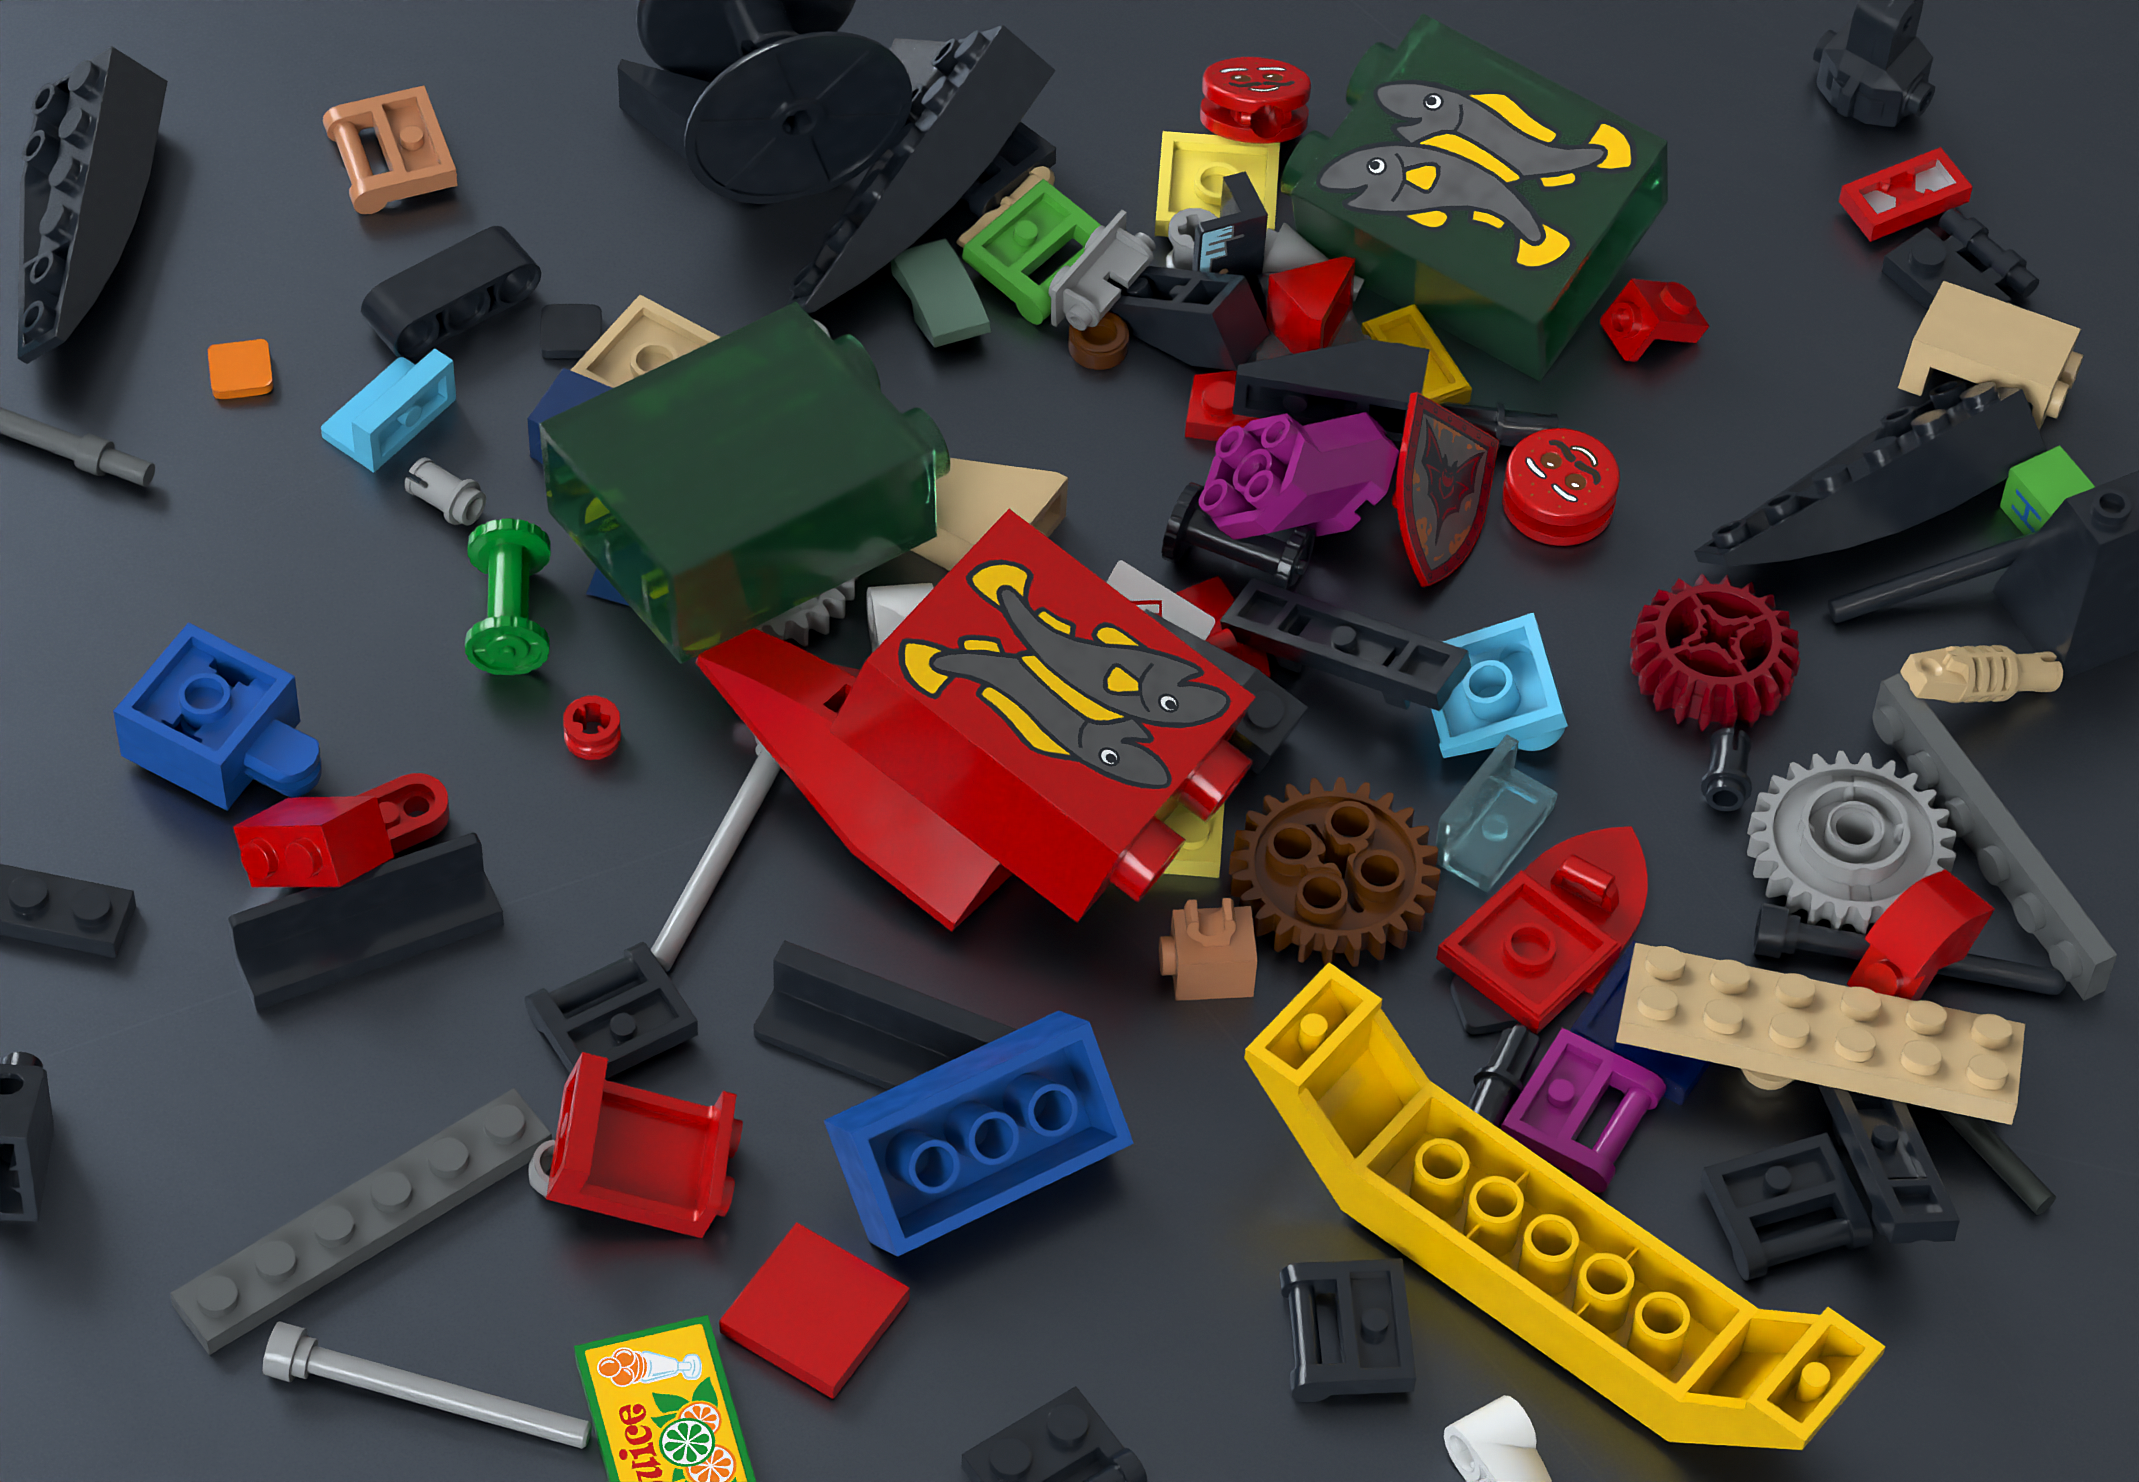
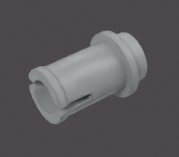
M427 457L419 459L410 468L409 472L422 480L417 482L410 477H406V491L443 511L447 522L453 525L462 523L468 526L480 517L486 505V495L481 492L478 482L470 478L461 480L436 465L434 461Z

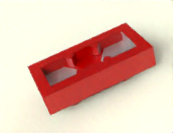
M1939 147L1843 185L1838 202L1871 242L1946 212L1951 208L1968 203L1973 186L1944 150Z

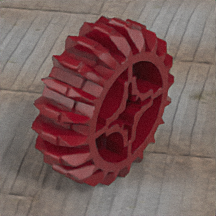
M1702 573L1695 581L1694 587L1678 578L1675 585L1672 586L1671 592L1658 589L1656 595L1652 598L1651 605H1644L1643 610L1638 614L1636 629L1632 630L1630 648L1632 649L1630 665L1632 675L1639 677L1640 694L1654 695L1653 702L1655 703L1656 712L1668 708L1675 709L1674 716L1677 725L1687 717L1698 719L1702 732L1710 722H1719L1723 728H1732L1735 725L1736 719H1739L1752 728L1759 719L1760 714L1772 717L1774 711L1779 706V702L1786 701L1787 695H1790L1794 684V676L1798 674L1801 661L1800 657H1798L1800 643L1798 631L1790 628L1789 611H1775L1776 604L1773 594L1760 598L1754 596L1755 590L1752 582L1742 589L1733 587L1728 574L1719 584H1711ZM1683 634L1685 638L1682 639L1681 645L1670 649L1668 643L1678 635ZM1759 657L1761 664L1752 671L1747 672L1745 667H1747L1748 660Z

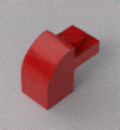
M1946 869L1922 878L1904 891L1873 925L1865 937V940L1871 945L1851 975L1847 985L1849 987H1864L1875 993L1919 1001L1939 969L1965 958L1995 908Z

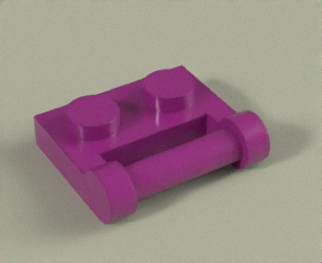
M1562 1028L1503 1121L1501 1130L1548 1163L1571 1173L1575 1181L1587 1190L1604 1192L1616 1174V1168L1613 1164L1646 1110L1656 1108L1666 1092V1085L1654 1072ZM1608 1086H1613L1621 1090L1625 1096L1595 1145L1590 1149L1576 1142V1138Z

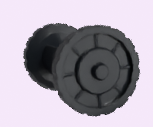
M1190 482L1184 488L1174 506L1166 527L1161 550L1163 559L1172 563H1178L1192 544L1274 575L1273 585L1295 593L1297 592L1314 548L1316 537L1314 527L1308 525L1298 526L1287 543L1265 534L1233 540L1221 531L1212 518L1199 506V498L1204 490V486Z

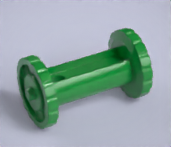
M512 518L496 519L478 526L469 536L468 558H470L471 564L478 568L480 572L488 574L487 618L484 621L477 622L473 625V628L468 630L465 638V654L471 664L491 674H526L531 670L541 667L542 663H545L549 657L550 639L548 633L538 623L528 620L529 576L540 572L544 566H547L551 557V540H549L548 534L534 523L531 524L525 520H514Z

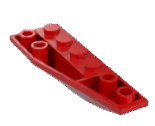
M739 621L698 655L696 665L850 852L951 932L1013 874L829 731L856 677L791 643Z

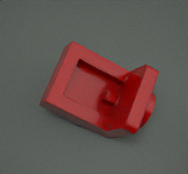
M1631 278L1600 319L1601 326L1623 359L1632 362L1639 360L1654 339L1697 343L1710 327L1696 307V298L1682 284Z

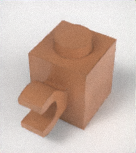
M1223 898L1222 908L1198 909L1197 900H1188L1184 909L1173 910L1171 935L1160 936L1159 961L1161 975H1173L1175 1001L1254 997L1257 952L1251 906L1234 907V902L1231 898Z

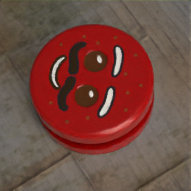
M1237 57L1216 62L1205 70L1202 80V91L1205 97L1201 101L1200 120L1212 133L1238 142L1270 144L1294 139L1306 130L1309 117V109L1306 103L1311 95V80L1298 67L1269 58Z
M1551 428L1535 432L1522 439L1514 447L1508 458L1502 491L1504 511L1510 522L1521 533L1535 541L1555 546H1571L1587 542L1603 532L1613 517L1620 484L1618 463L1612 452L1602 442L1584 432L1567 428Z

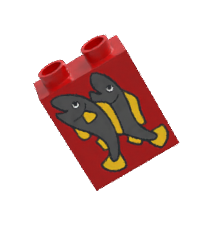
M1008 509L866 659L829 731L1078 923L1111 883L1137 903L1149 892L1186 841V839L1164 823L1179 804H1182L1206 823L1231 795L1251 767L1253 760L1228 741L1256 696L1019 515Z

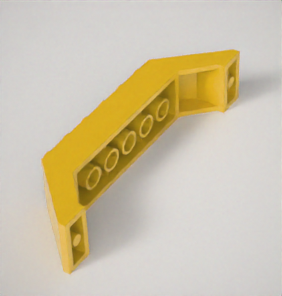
M1328 963L1245 1049L1244 1058L1343 1212L1668 1442L1803 1450L1883 1356L1886 1346L1829 1307L1821 1315L1757 1308L1431 1082L1381 1009L1382 999L1331 963Z

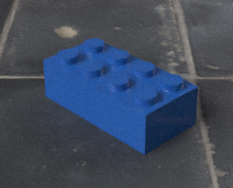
M1059 1010L823 1120L869 1242L897 1257L1134 1144L1090 1021Z

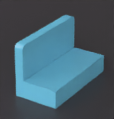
M435 348L416 365L404 357L396 359L322 424V438L374 473L456 400L453 360Z

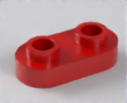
M406 774L357 795L377 797L394 854L439 834L449 820L450 811L447 790L437 778L428 774ZM415 811L425 812L417 817L409 816L410 813Z

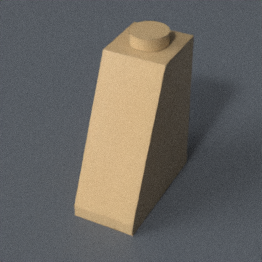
M909 453L894 471L887 470L881 475L873 489L871 501L902 515L910 524L911 531L908 535L892 541L950 571L1008 509H1011L1048 538L1066 517L1068 477L1052 471Z

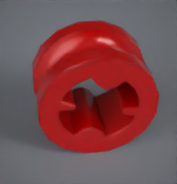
M593 695L578 698L567 706L563 714L564 741L571 753L582 759L599 760L610 756L618 748L621 741L620 712L614 703L607 698ZM587 722L601 723V726L597 727L598 733H584L583 729H587Z

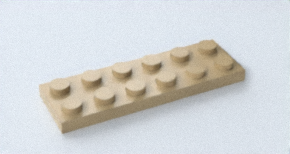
M1635 943L1616 1042L2012 1125L2018 1104L2025 1024L2006 1020L1994 1014L1981 1015L1942 1007L1931 1001H1913L1875 993L1864 987H1846L1813 980L1801 974H1784L1745 966L1734 960H1716L1692 955L1667 946L1654 947Z

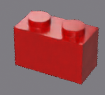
M376 796L287 798L233 826L241 851V861L247 871L251 887H340L394 858Z

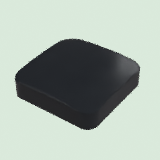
M549 304L541 310L540 352L544 358H582L602 336V310L597 305Z
M1456 975L1453 977L1451 993L1463 1026L1468 1033L1474 1035L1513 1028L1517 1024L1523 1025L1460 976Z

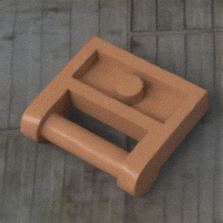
M424 85L332 107L323 116V124L327 135L332 141L337 143L352 186L349 189V196L355 211L365 215L373 214L383 209L387 202L458 186L455 165ZM374 127L390 172L373 175L358 135L361 130Z

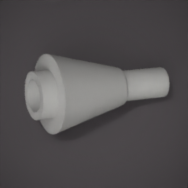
M1285 222L1279 232L1270 228L1266 231L1262 273L1282 272L1330 260ZM1354 275L1353 301L1356 300L1365 281Z

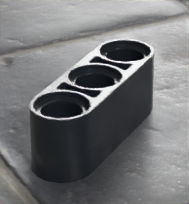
M492 226L381 282L366 295L361 305V313L363 318L397 357L410 359L520 303L536 289L542 273L536 262L502 226Z

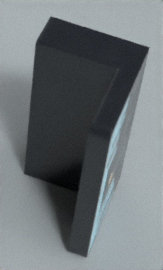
M1246 171L1223 177L1220 217L1196 225L1193 271L1245 276L1248 284L1252 275L1263 272L1268 213Z

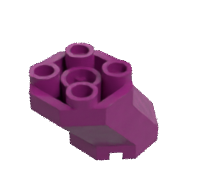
M1366 412L1304 426L1287 413L1252 420L1244 428L1240 426L1230 427L1218 439L1215 447L1216 456L1213 458L1204 490L1200 495L1199 506L1212 518L1216 526L1233 540L1273 533L1302 525L1314 527L1316 537L1349 531L1361 519L1354 511L1366 499L1375 506L1387 494L1399 450L1384 435L1387 433L1383 427Z

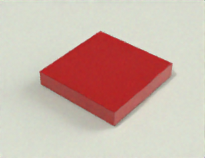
M1521 870L1438 946L1436 959L1537 1035L1619 958L1622 944Z
M796 1222L719 1320V1330L721 1334L834 1399L910 1300V1287Z

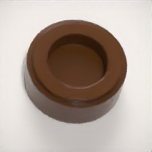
M1108 311L1095 327L1087 326L1085 330H1078L1070 325L1069 353L1083 367L1094 370L1110 369L1120 364L1128 353V326L1121 317Z

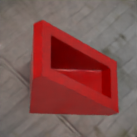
M1343 256L1269 275L1266 325L1292 354L1332 347L1352 310L1356 258Z

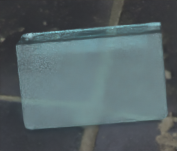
M1508 734L1442 814L1439 820L1436 847H1438L1437 864L1487 893L1555 808L1558 793L1514 768L1519 741Z

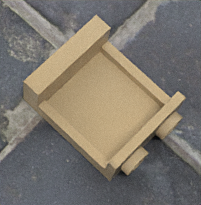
M1943 281L1913 338L1898 388L1921 396L1935 369L1977 384L1994 382L1997 388L2023 389L2027 401L2033 405L2032 415L2040 431L2046 416L2058 418L2068 390L2072 388L2084 356L2074 352L2081 329Z

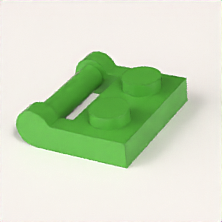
M1042 179L964 245L962 260L1013 300L1019 312L1027 321L1038 325L1051 315V297L1048 292L1053 278L1063 266L1068 265L1071 267L1084 253L1089 237L1101 224L1045 179ZM1072 238L1083 246L1080 251L1040 285H1037L1028 277Z

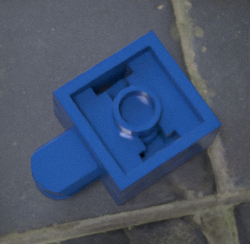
M189 622L113 710L122 757L225 810L232 806L253 779L286 796L296 798L311 791L317 786L321 778L322 763L319 742L315 738L295 729L301 722L295 676Z

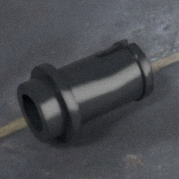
M1722 728L1712 734L1710 740L1709 772L1702 777L1701 791L1706 797L1708 804L1720 811L1739 809L1751 796L1752 782L1747 776L1748 757L1752 741L1747 733L1740 730L1737 738V749H1733L1734 728Z

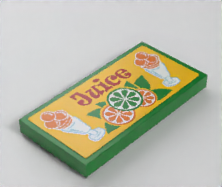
M708 1315L574 1346L575 1360L608 1482H756Z

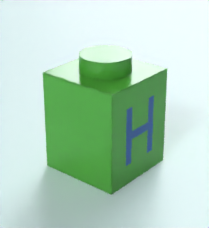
M2059 445L2010 468L2000 507L2023 535L2039 531L2066 498L2092 489L2095 486Z

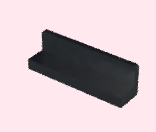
M470 833L385 862L340 887H312L238 912L228 918L234 961L254 1007L258 1011L503 926L504 919L503 910L484 872L482 844L476 833Z
M784 940L773 960L774 989L753 1026L754 1037L888 1090L1017 1030Z

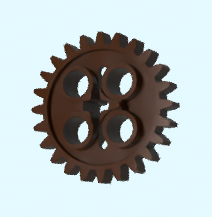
M1343 777L1337 778L1333 791H1324L1319 780L1311 778L1309 793L1304 795L1291 783L1287 784L1284 803L1270 795H1266L1263 799L1262 814L1249 810L1246 814L1245 830H1236L1234 849L1231 852L1229 874H1232L1231 896L1240 897L1239 907L1251 906L1252 917L1255 916L1254 935L1258 937L1275 931L1274 950L1277 952L1285 949L1290 943L1299 945L1298 961L1304 962L1313 950L1321 951L1325 966L1328 963L1333 964L1336 953H1345L1350 964L1353 967L1358 966L1360 950L1367 949L1372 956L1380 961L1384 959L1386 940L1401 949L1406 947L1408 930L1420 933L1423 930L1425 913H1432L1434 910L1441 870L1436 868L1438 847L1427 845L1429 827L1427 825L1412 827L1415 811L1412 807L1404 808L1395 813L1392 811L1393 793L1388 792L1377 801L1370 799V783L1364 782L1355 794L1347 792ZM1342 835H1352V836H1354V837H1353V838H1350V837H1344V836H1342ZM1290 856V857H1296V858H1298V859L1293 860V859H1286V858H1284V857ZM1372 883L1383 884L1385 886H1374L1372 885ZM1314 905H1321V906H1326V907H1328V908H1326V909H1320V908H1315V907H1313V906H1314Z

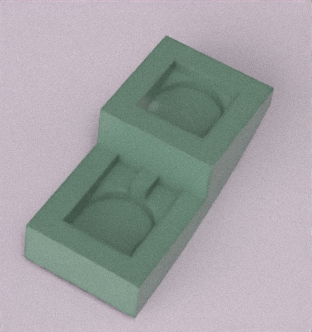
M946 239L906 249L890 261L892 275L912 300L915 323L934 348L991 332L990 321L978 293L963 264Z

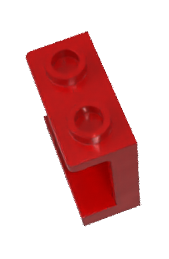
M582 1052L564 1084L546 1200L703 1238L715 1216L724 1217L727 1214L733 1197L735 1179L726 1175L728 1158L733 1159L737 1152L743 1128V1121L734 1118L737 1094L723 1091L714 1106H705L607 1081L605 1076L608 1058Z

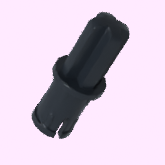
M1451 402L1439 403L1440 406L1498 439V450L1500 445L1515 447L1522 439L1535 432L1558 428L1557 414L1551 413L1549 415L1505 409L1504 403L1497 402L1495 408Z
M1519 1024L1513 1028L1505 1029L1487 1066L1478 1069L1474 1075L1473 1082L1476 1088L1467 1107L1500 1129L1511 1106L1515 1104L1524 1089L1522 1083L1540 1048L1539 1037L1529 1032L1526 1026Z

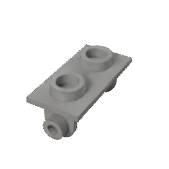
M1121 210L1107 227L1101 225L1096 228L1085 245L1084 253L1071 267L1068 265L1063 266L1053 278L1048 292L1051 297V324L1057 327L1066 316L1068 322L1078 330H1085L1087 326L1095 327L1121 297V289L1110 284L1107 280L1110 278L1128 289L1153 261L1152 252L1156 248L1154 241L1144 233L1139 232L1133 236L1126 231L1127 212Z

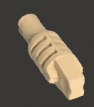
M2002 645L1950 646L1943 649L1915 653L1908 657L1900 670L1904 680L1908 682L1910 690L1917 698L1935 699L1949 703L2002 702L2008 700L2016 692H2053L2058 689L2063 679L2062 665L2060 661H2055L2057 656L2054 653L2047 651L2032 654H2016L2008 647Z

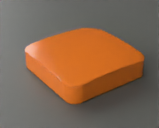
M256 339L214 344L208 348L211 388L215 398H243L263 395L272 391L274 385L269 345L266 340Z

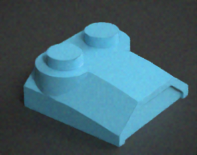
M1534 613L1443 641L1444 643L1468 650L1471 669L1454 688L1450 698L1440 712L1431 709L1440 739L1439 746L1443 758L1513 744L1515 747L1526 751H1537L1545 749L1559 740L1568 723L1552 665Z

